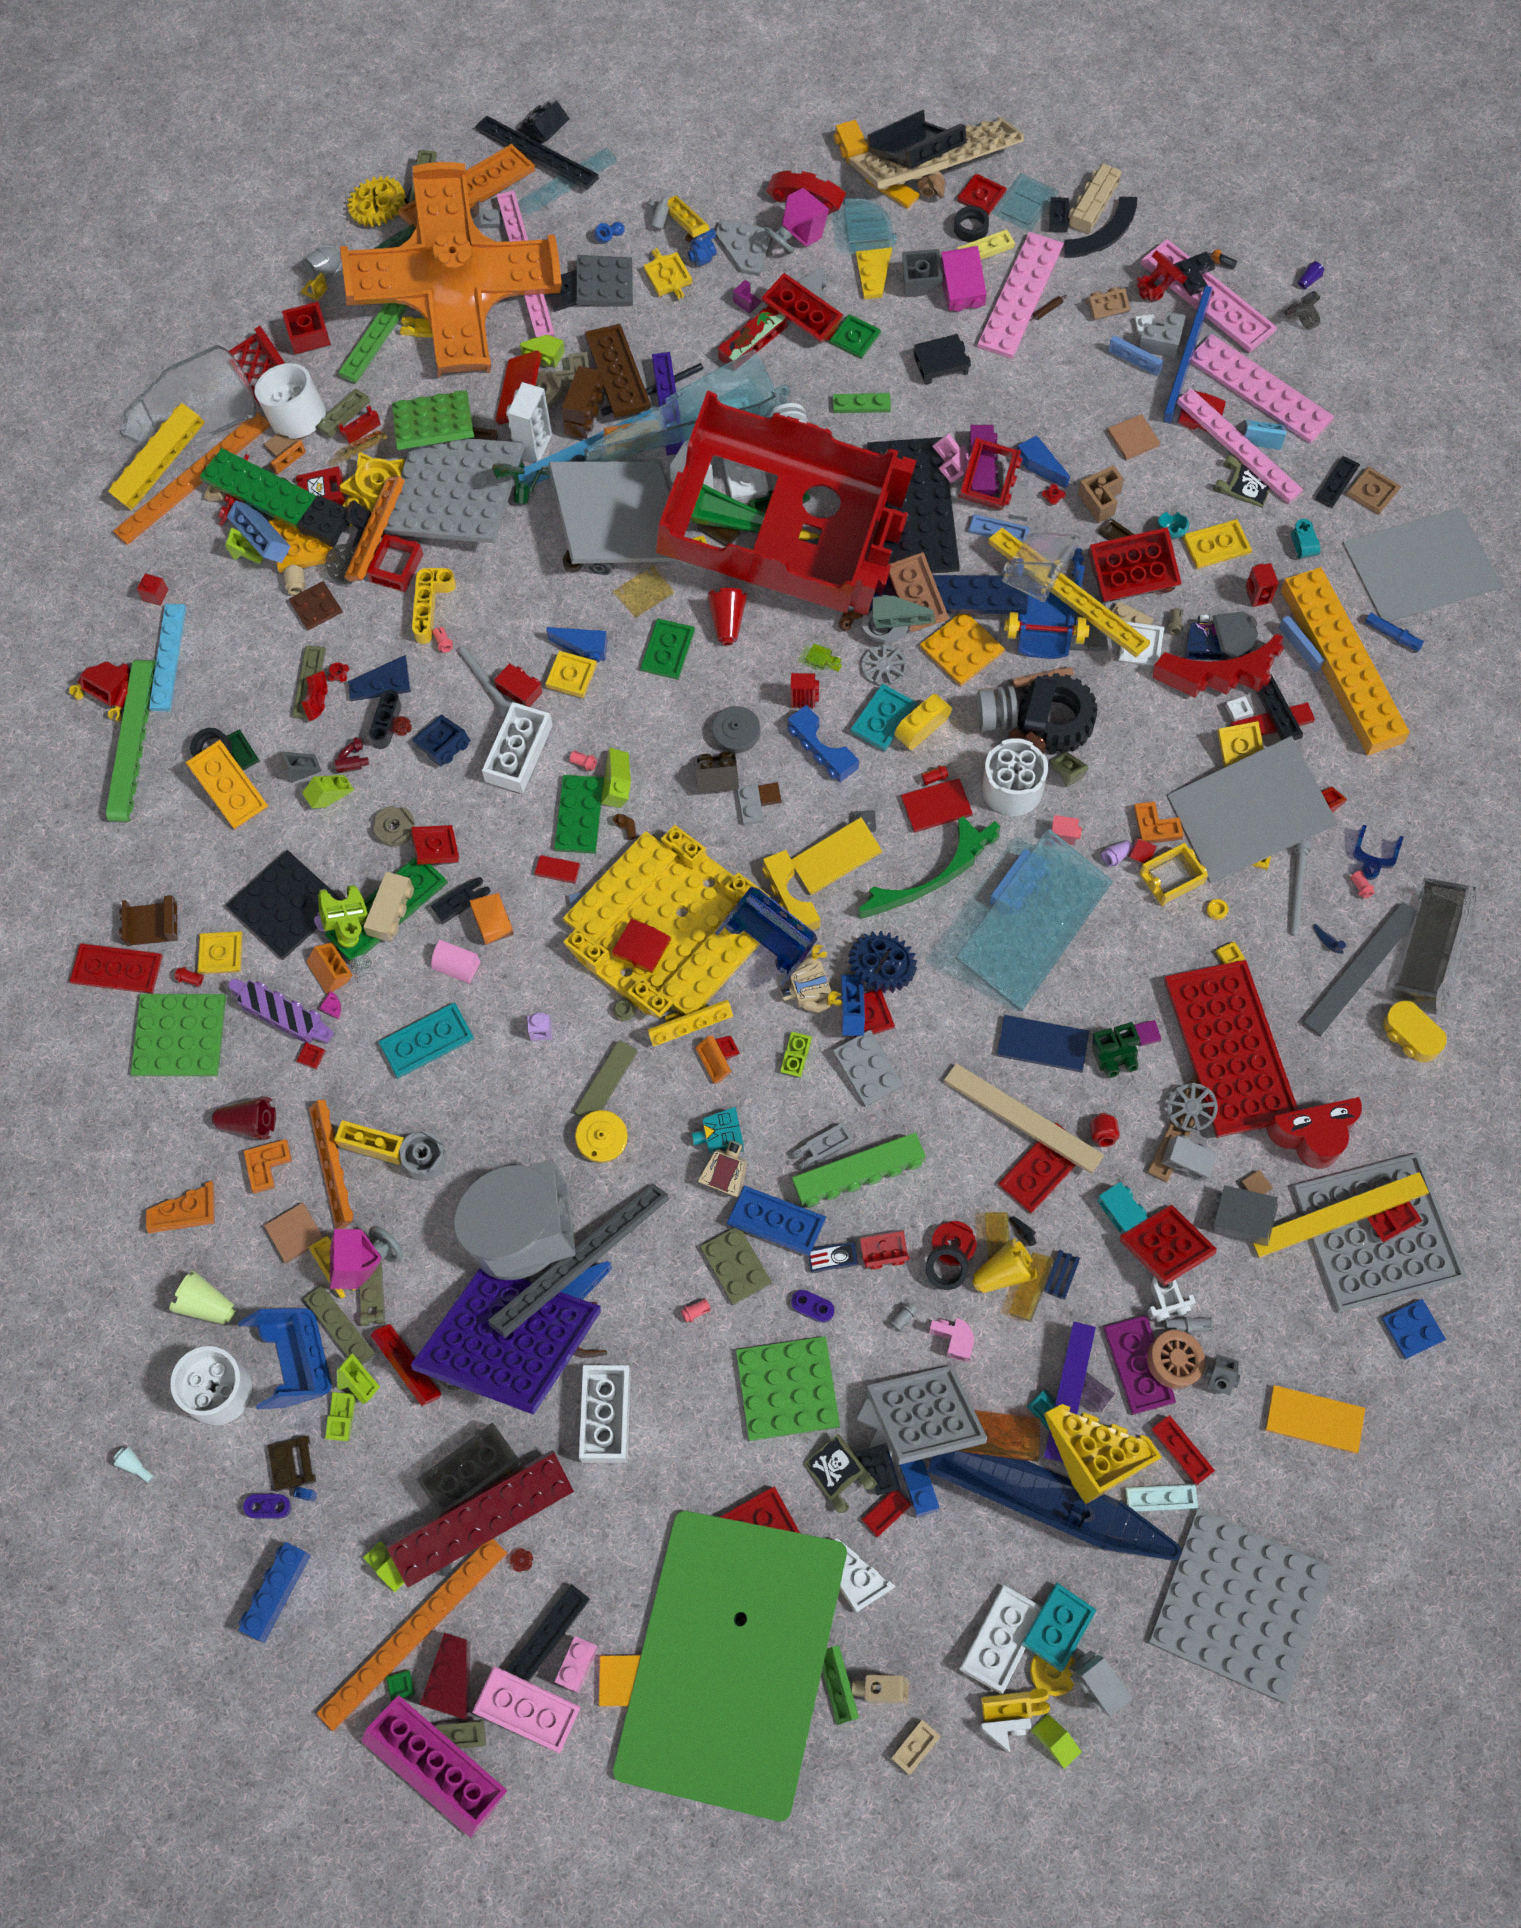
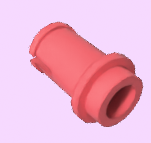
M440 626L441 632H439L438 628H435L432 634L438 643V649L444 653L451 651L453 641L448 638L445 629Z
M576 750L570 755L569 761L571 763L583 766L587 771L594 770L596 767L597 759L593 755L587 756Z
M1357 871L1351 875L1350 879L1359 890V896L1366 899L1375 893L1373 890L1374 886L1369 884L1362 871Z
M705 1298L689 1307L685 1305L684 1309L681 1310L686 1323L689 1321L692 1323L694 1322L693 1319L711 1312Z

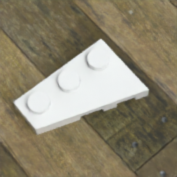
M846 1546L847 1557L840 1590L856 1614L896 1586L890 1581H886L878 1574V1571L868 1566L855 1552Z

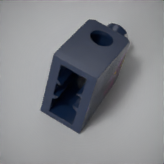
M1208 615L1198 616V623H1191L1184 658L1209 661L1223 660L1225 653L1221 651L1214 623H1210Z

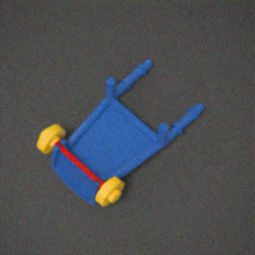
M1076 548L1072 557L1074 562L1072 577H1074L1073 582L1081 587L1085 567L1082 565L1084 556L1082 555V549ZM1019 560L1013 566L1012 571L1014 575H1023L1024 561ZM1030 580L1027 614L1010 612L1009 619H1005L1004 631H1007V639H1016V633L1019 631L1017 647L1019 653L1033 658L1057 659L1069 655L1072 635H1075V644H1084L1085 637L1089 636V625H1086V618L1078 617L1076 625H1074L1076 611L1039 582Z

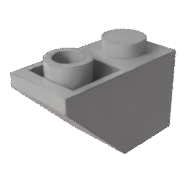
M821 267L802 278L799 283L824 300L825 291L822 290L823 287H827L828 276H825V268Z

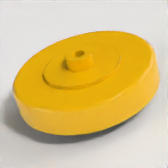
M607 1110L590 1112L580 1120L576 1127V1146L581 1155L591 1162H611L623 1153L627 1145L628 1133L626 1125L613 1112Z

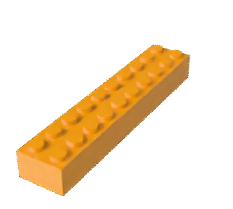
M1322 567L1286 578L1281 592L1300 629L1325 659L1321 669L1367 756L1405 743L1410 731Z

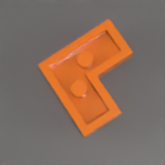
M1155 801L1134 804L1140 839L1149 843L1183 839L1184 835L1180 817L1159 820Z
M287 1139L244 1151L252 1192L255 1194L275 1188L271 1168L293 1162Z

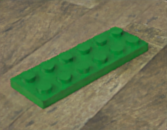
M223 448L220 449L200 475L201 481L295 529H298V522L317 497Z
M416 857L395 873L410 878L414 887L411 899L408 898L406 903V913L404 917L400 918L398 924L400 925L448 884L447 880L431 864H417ZM379 888L364 900L368 914ZM364 924L361 925L362 930L358 943L350 948L344 947L338 942L335 929L326 932V938L353 965L382 941V939L368 936L365 932Z

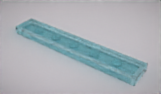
M604 148L581 162L580 165L598 174L616 163L617 158L607 148ZM558 176L520 199L518 203L528 215H531L578 185L562 176Z

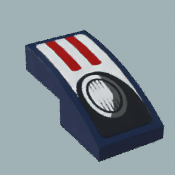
M855 1243L816 1248L808 1256L812 1273L831 1269H844L858 1265Z

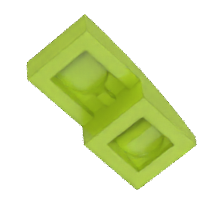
M332 1392L331 1410L327 1418L325 1439L349 1441L356 1403V1396L353 1393Z

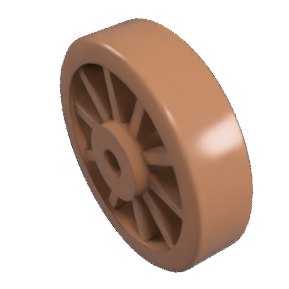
M1169 1330L1162 1333L1151 1342L1147 1351V1363L1150 1372L1159 1383L1168 1388H1187L1198 1381L1204 1372L1206 1363L1204 1351L1199 1342L1184 1331ZM1179 1341L1185 1344L1181 1349H1179ZM1189 1348L1193 1354L1187 1355L1185 1353L1186 1349ZM1189 1359H1195V1364H1193V1363H1191V1362H1189V1361H1187V1360H1189Z

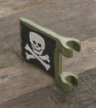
M1227 456L1223 466L1236 470L1230 486L1225 481L1219 479L1216 481L1213 490L1263 508L1271 488L1234 456Z
M839 1434L833 1437L804 1463L831 1500L838 1513H845L849 1509V1505L840 1494L858 1478L866 1489H873L877 1485L875 1479L866 1471Z

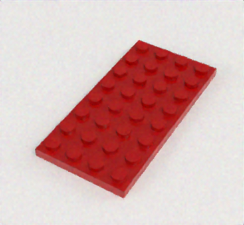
M1242 960L1165 976L1164 983L1197 1082L1209 1088L1217 1100V1114L1211 1123L1216 1138L1266 1128L1274 1116L1298 1111L1247 961ZM1209 1094L1203 1098L1204 1103L1213 1102ZM1206 1107L1208 1114L1212 1116L1214 1107Z

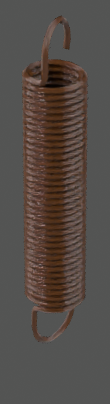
M1057 296L1034 312L1032 319L1037 315V320L1061 305L1063 303L1062 297Z

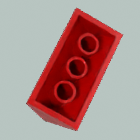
M783 273L761 297L764 303L820 342L831 339L844 315L786 273Z

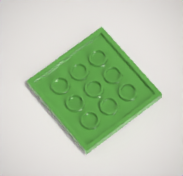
M457 390L448 394L440 393L430 397H417L412 400H399L392 403L398 450L474 437L467 390Z
M140 994L131 1075L133 1077L218 1076L226 995Z
M826 1336L736 1350L749 1441L840 1428Z

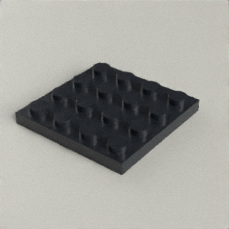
M286 850L236 895L226 907L284 960L318 929L314 918L319 912V890L326 889L328 894L334 899H342L289 850Z

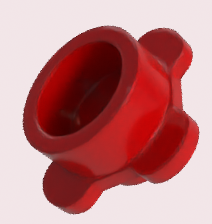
M1051 484L1049 489L1042 492V496L1052 505L1057 504L1066 495L1056 484Z
M340 662L331 664L329 668L330 674L327 676L329 681L338 680L345 682L349 666L347 664L343 665Z

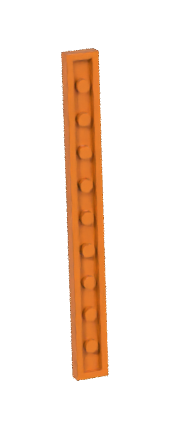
M258 412L253 414L113 531L114 534L126 545L130 544L203 483L200 479L201 473L221 448L235 455L238 454L271 426L269 421Z
M494 1539L483 1544L316 1713L323 1722L334 1732L508 1553Z

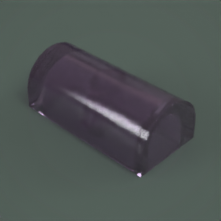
M1086 1372L1081 1398L1099 1412H1102L1115 1393Z

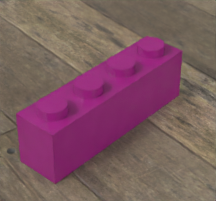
M970 425V454L976 437L997 444V433H994V425ZM984 449L981 450L971 485L972 491L995 497V493H999V481H995V477H998V465H995V461L998 460L997 453Z

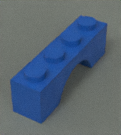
M805 705L788 718L787 730L792 737H797L800 740V744L805 751L810 750L812 752L814 760L819 765L823 764L827 768L826 771L832 779L836 778L839 782H842L859 769V759L846 746L831 748L822 744L816 736L820 718Z

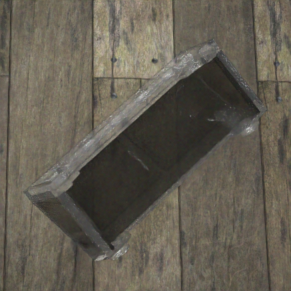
M1424 877L1422 885L1417 887L1416 897H1419V904L1399 973L1395 977H1391L1389 989L1392 990V998L1399 1001H1411L1421 1010L1445 1018L1476 910V887Z

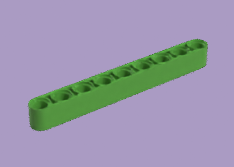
M135 659L132 662L128 694L126 695L106 809L108 821H131L129 817L133 811V795L136 794V776H139V759L142 758L144 747L142 746V741L145 740L147 730L145 724L148 722L150 712L148 711V706L150 705L151 689L156 667L155 660Z

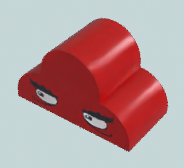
M1360 1097L1276 1115L1266 1130L1270 1139L1279 1147L1295 1149L1300 1160L1307 1166L1315 1169L1328 1168L1337 1161L1349 1143V1131L1361 1115L1362 1103Z

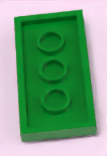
M563 775L555 851L596 854L604 777Z

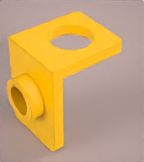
M320 273L315 280H309L301 290V293L318 301L328 289L324 274ZM311 286L313 294L307 291L308 287Z

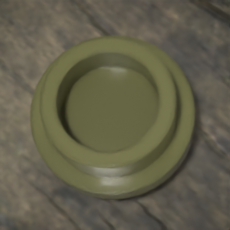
M621 1000L614 1006V1015L618 1020L628 1021L635 1014V1007L628 1000Z

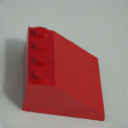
M1168 527L1091 544L1088 549L1092 571L1103 602L1182 585Z

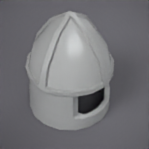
M322 246L304 257L303 262L309 274L314 279L320 273L324 274L325 279L334 275L340 269L342 263L340 249L334 246ZM310 263L312 264L318 275H316L315 272L312 270Z

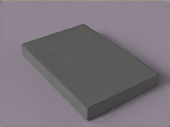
M1091 595L1106 607V602H1103L1101 596ZM1076 612V618H1075V623H1074V625H1076L1077 618H1078V617H1082V616H1081L1079 613H1077V612ZM1086 620V625H1089V636L1085 637L1084 644H1075V635H1072L1070 650L1107 651L1108 649L1107 635L1088 620Z

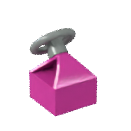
M802 188L788 195L782 223L776 233L769 227H765L764 230L788 252L793 253L794 248L786 241L793 235L806 247L822 238L829 209Z
M373 1226L369 1229L370 1240L362 1229H334L330 1245V1289H358L370 1278L384 1257L392 1262H400L402 1260L403 1252L400 1245L389 1232L378 1226ZM391 1248L395 1250L396 1255H393Z

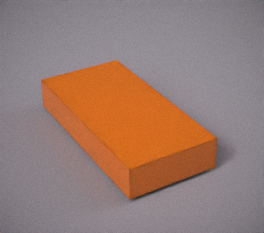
M713 1035L707 1036L695 1047L714 1084L721 1082L732 1072Z

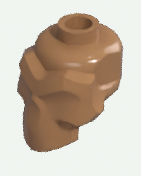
M940 171L937 174H927L918 179L917 185L923 196L932 197L936 194L939 196V199L944 198L946 182Z

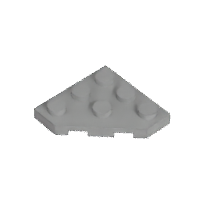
M720 219L716 231L718 241L721 242L731 259L737 264L741 273L760 277L772 237L765 232L763 227Z

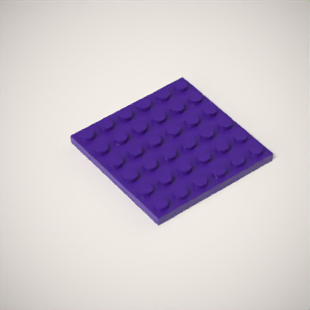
M479 1269L411 1363L412 1370L534 1415L601 1313V1306L559 1292L504 1338L490 1327L488 1320L533 1284V1282L522 1278L516 1280L497 1279Z

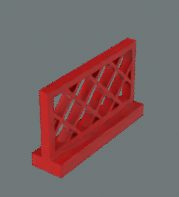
M259 325L254 329L256 332L254 335L225 354L260 406L255 395V386L250 385L252 378L259 379L268 368L286 363ZM258 341L256 350L249 349L252 343ZM237 353H243L241 360H235L232 356ZM247 354H255L253 361H246ZM260 355L267 356L265 363L258 362ZM244 365L251 366L249 373L242 372ZM256 367H263L262 374H254Z

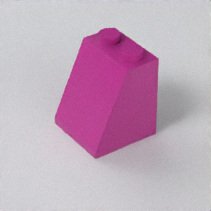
M978 246L941 252L943 278L941 284L948 310L962 311L965 308H980L986 303V288Z

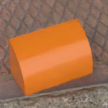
M333 943L315 946L306 961L326 995L330 991L333 992L345 985L353 976Z

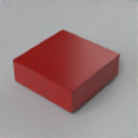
M1136 838L1128 857L1146 863L1151 860L1157 846Z
M305 1042L296 1061L299 1064L317 1070L326 1050Z

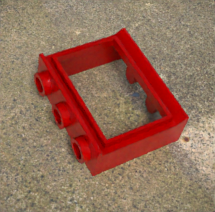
M976 437L972 445L973 449L968 459L967 470L962 480L963 484L958 498L1003 510L1005 505L1008 506L1012 494H1009L1010 487H1014L1017 479L1014 473L1016 468L1019 469L1022 457H1019L1021 450L1018 451ZM982 449L1011 458L1000 499L970 490Z

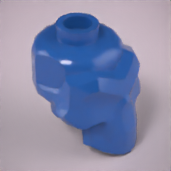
M714 228L691 240L688 257L697 266L710 263L712 257L717 254L715 245L711 241L716 237Z

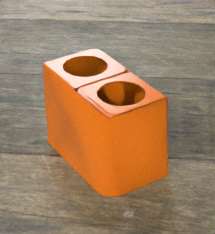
M499 892L470 900L471 909L485 945L514 935Z

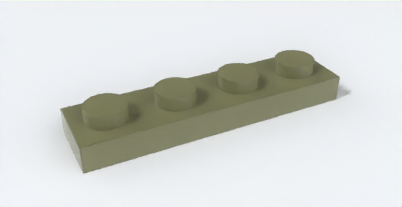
M323 1285L304 1298L347 1356L353 1353L363 1365L376 1355Z

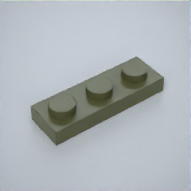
M355 388L324 419H321L316 425L317 429L331 438L339 431L338 425L340 423L344 426L370 402L369 397Z

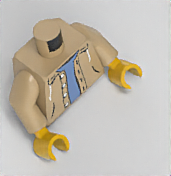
M815 945L812 948V953L804 958L792 971V974H790L791 986L780 989L783 1001L795 998L798 1008H804L816 1013L823 1012L833 1005H842L841 1000H835L841 994L836 991L831 992L821 960L818 961V958H825L827 956L825 951L819 954V950L823 948V945Z

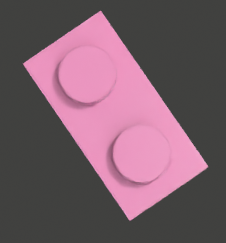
M574 1636L555 1683L579 1694L599 1647Z

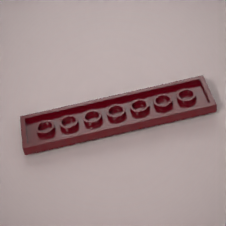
M551 1450L385 1546L405 1585L409 1588L573 1493L574 1490L555 1452Z

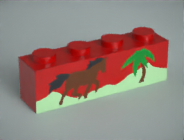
M770 306L762 309L755 318L750 319L744 327L735 331L732 337L720 344L718 347V359L735 372L787 328V318Z

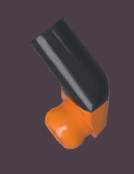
M1218 249L1214 250L1210 256L1214 263L1224 265L1230 269H1234L1237 264V260L1222 254Z

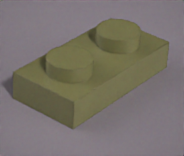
M484 1719L438 1723L435 1725L441 1733L460 1749L483 1747L486 1745Z

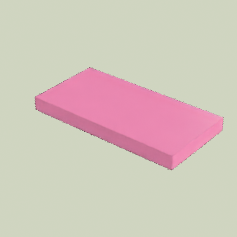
M493 1666L472 1712L560 1753L581 1706Z

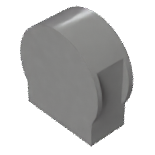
M553 1159L530 1166L512 1165L495 1169L475 1181L462 1196L458 1204L454 1219L457 1238L479 1268L494 1278L502 1280L525 1278L539 1272L552 1262L576 1255L568 1183Z

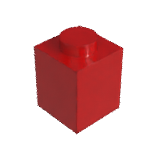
M145 573L137 587V591L143 601L161 606L168 588L163 578Z

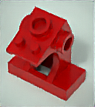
M1157 250L1152 254V257L1157 261L1155 270L1150 276L1138 277V284L1136 285L1141 298L1144 300L1148 299L1151 303L1155 300H1160L1164 296L1166 289L1175 279L1183 284L1188 278L1163 253ZM1162 275L1165 278L1159 286H1156L1154 282Z

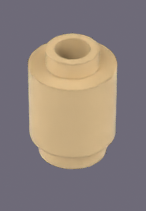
M289 565L285 568L284 580L288 593L295 596L303 592L305 589L303 568L298 565Z

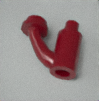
M354 737V741L338 754L337 759H335L337 773L361 770L362 766L369 765L368 757L360 758L359 755L347 757L355 749L357 752L364 749L362 738Z

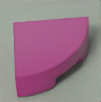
M330 991L319 1009L336 1019H339L341 1015V1003L337 996Z

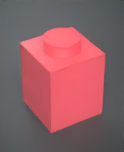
M1054 815L1050 842L1075 845V841L1080 839L1082 827H1078L1079 819Z

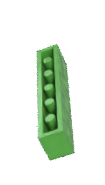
M915 1132L792 1177V1184L801 1207L807 1205L810 1208L820 1203L819 1200L825 1198L832 1200L839 1197L841 1192L847 1190L855 1192L861 1188L860 1185L868 1182L869 1185L880 1182L882 1177L888 1175L890 1177L898 1176L902 1173V1170L909 1167L910 1170L917 1169L923 1165L922 1163L925 1162L926 1156Z

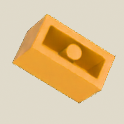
M856 119L835 125L833 139L836 145L839 144L840 155L846 159L847 164L849 163V157L868 152V144Z

